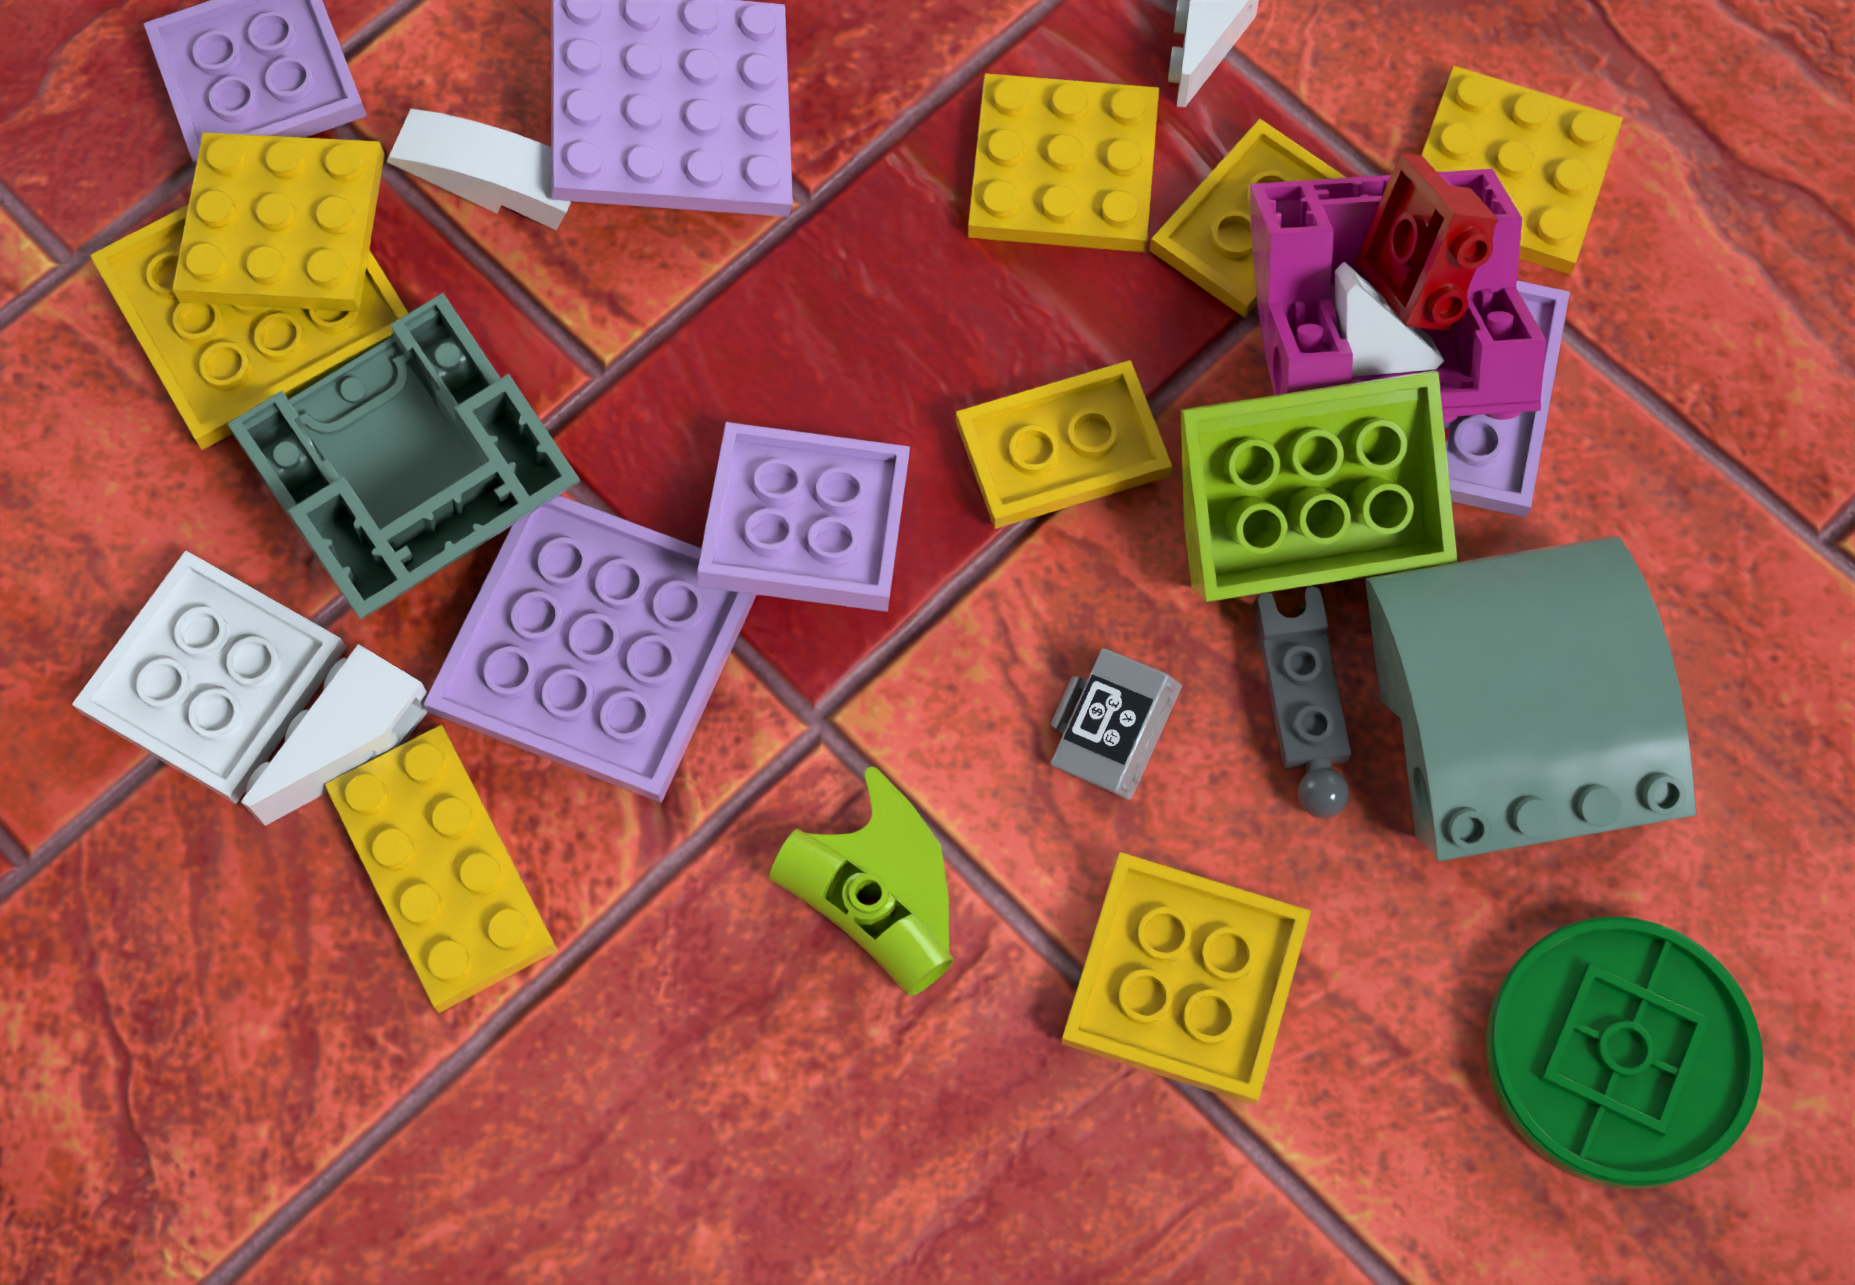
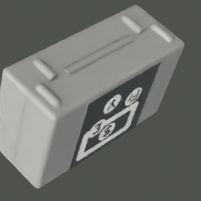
M1101 649L1088 679L1071 677L1050 725L1063 734L1051 760V765L1121 798L1130 800L1138 784L1141 782V777L1170 712L1175 705L1182 684L1162 671L1108 649Z

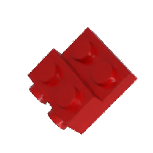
M1401 152L1355 263L1377 291L1382 294L1405 326L1449 331L1452 323L1458 321L1468 308L1467 295L1469 285L1476 269L1486 263L1493 252L1492 239L1499 219L1471 188L1448 185L1422 155Z

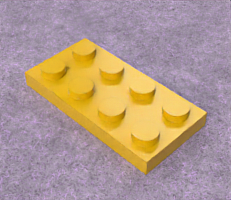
M442 725L324 784L424 989L438 1013L558 951Z

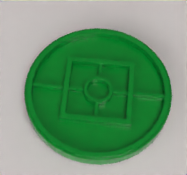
M1599 917L1571 923L1551 932L1531 946L1511 967L1502 980L1489 1011L1485 1044L1487 1066L1493 1089L1505 1115L1520 1136L1540 1156L1557 1168L1587 1182L1618 1189H1649L1682 1181L1702 1171L1722 1157L1740 1138L1756 1109L1763 1079V1049L1758 1024L1744 992L1730 972L1704 947L1689 937L1658 923L1628 917Z

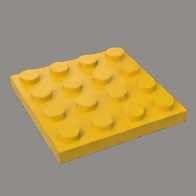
M188 205L90 255L202 450L232 434L227 423L278 392L283 391L289 400L391 338L390 324L408 314V311L370 250L359 312L179 302L172 289Z

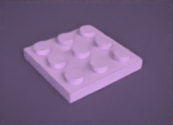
M210 0L144 23L195 167L202 132L306 138L367 116L322 0Z
M726 422L697 570V587L888 612L910 446Z

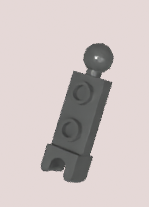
M1308 587L1304 594L1305 601L1299 609V617L1287 618L1278 612L1272 594L1268 592L1261 593L1254 601L1252 617L1258 650L1262 654L1283 769H1306V775L1302 777L1298 785V799L1303 809L1316 818L1327 819L1338 815L1345 809L1349 801V787L1344 777L1332 769L1331 764L1348 762L1351 751L1326 633L1328 624L1322 595L1318 588Z

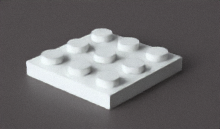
M185 551L72 705L82 715L232 803L237 804L246 791L247 783L254 771L268 760L286 734L292 720L306 706L346 649V645L340 637L190 552Z

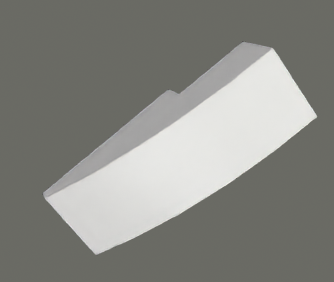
M411 108L387 160L388 163L496 214L501 205L554 230H557L571 203V201L551 200L550 146L503 129L447 114Z

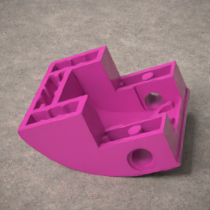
M1493 169L1437 172L1450 186L1471 188L1499 219L1492 239L1493 252L1487 262L1476 269L1469 285L1467 295L1468 308L1465 314L1458 321L1452 323L1449 331L1421 328L1432 338L1444 362L1436 370L1352 377V349L1348 340L1340 339L1337 332L1335 270L1345 262L1373 286L1355 261L1391 175L1250 184L1251 234L1256 295L1265 356L1275 395L1438 371L1444 424L1456 420L1457 416L1486 415L1493 419L1507 420L1517 417L1520 412L1541 411V392L1547 340L1516 288L1522 217Z

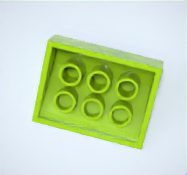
M1438 371L1181 410L1184 529L1191 586L1206 602L1458 562Z

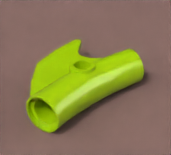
M869 767L864 773L872 808V816L868 824L861 830L850 834L819 835L804 833L799 829H795L776 856L769 874V880L811 905L845 931L882 966L908 997H912L939 979L955 960L949 953V896L942 847L907 798L879 769ZM868 897H873L879 900L877 903L873 905H864L860 903L863 899Z

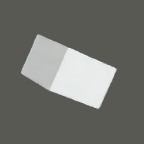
M1343 262L1335 270L1337 332L1340 339L1348 340L1352 349V377L1436 370L1444 362L1432 338L1419 327L1405 326L1382 294L1349 265Z

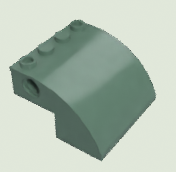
M444 293L390 324L391 338L289 400L283 391H280L227 423L234 438L287 517L361 621L580 482V479L511 376L507 374L503 378L499 377Z
M1613 535L1365 578L1380 702L1401 718L1415 837L1435 855L1437 861L1697 815L1688 729L1671 649L1659 612L1646 581L1631 553L1619 537Z

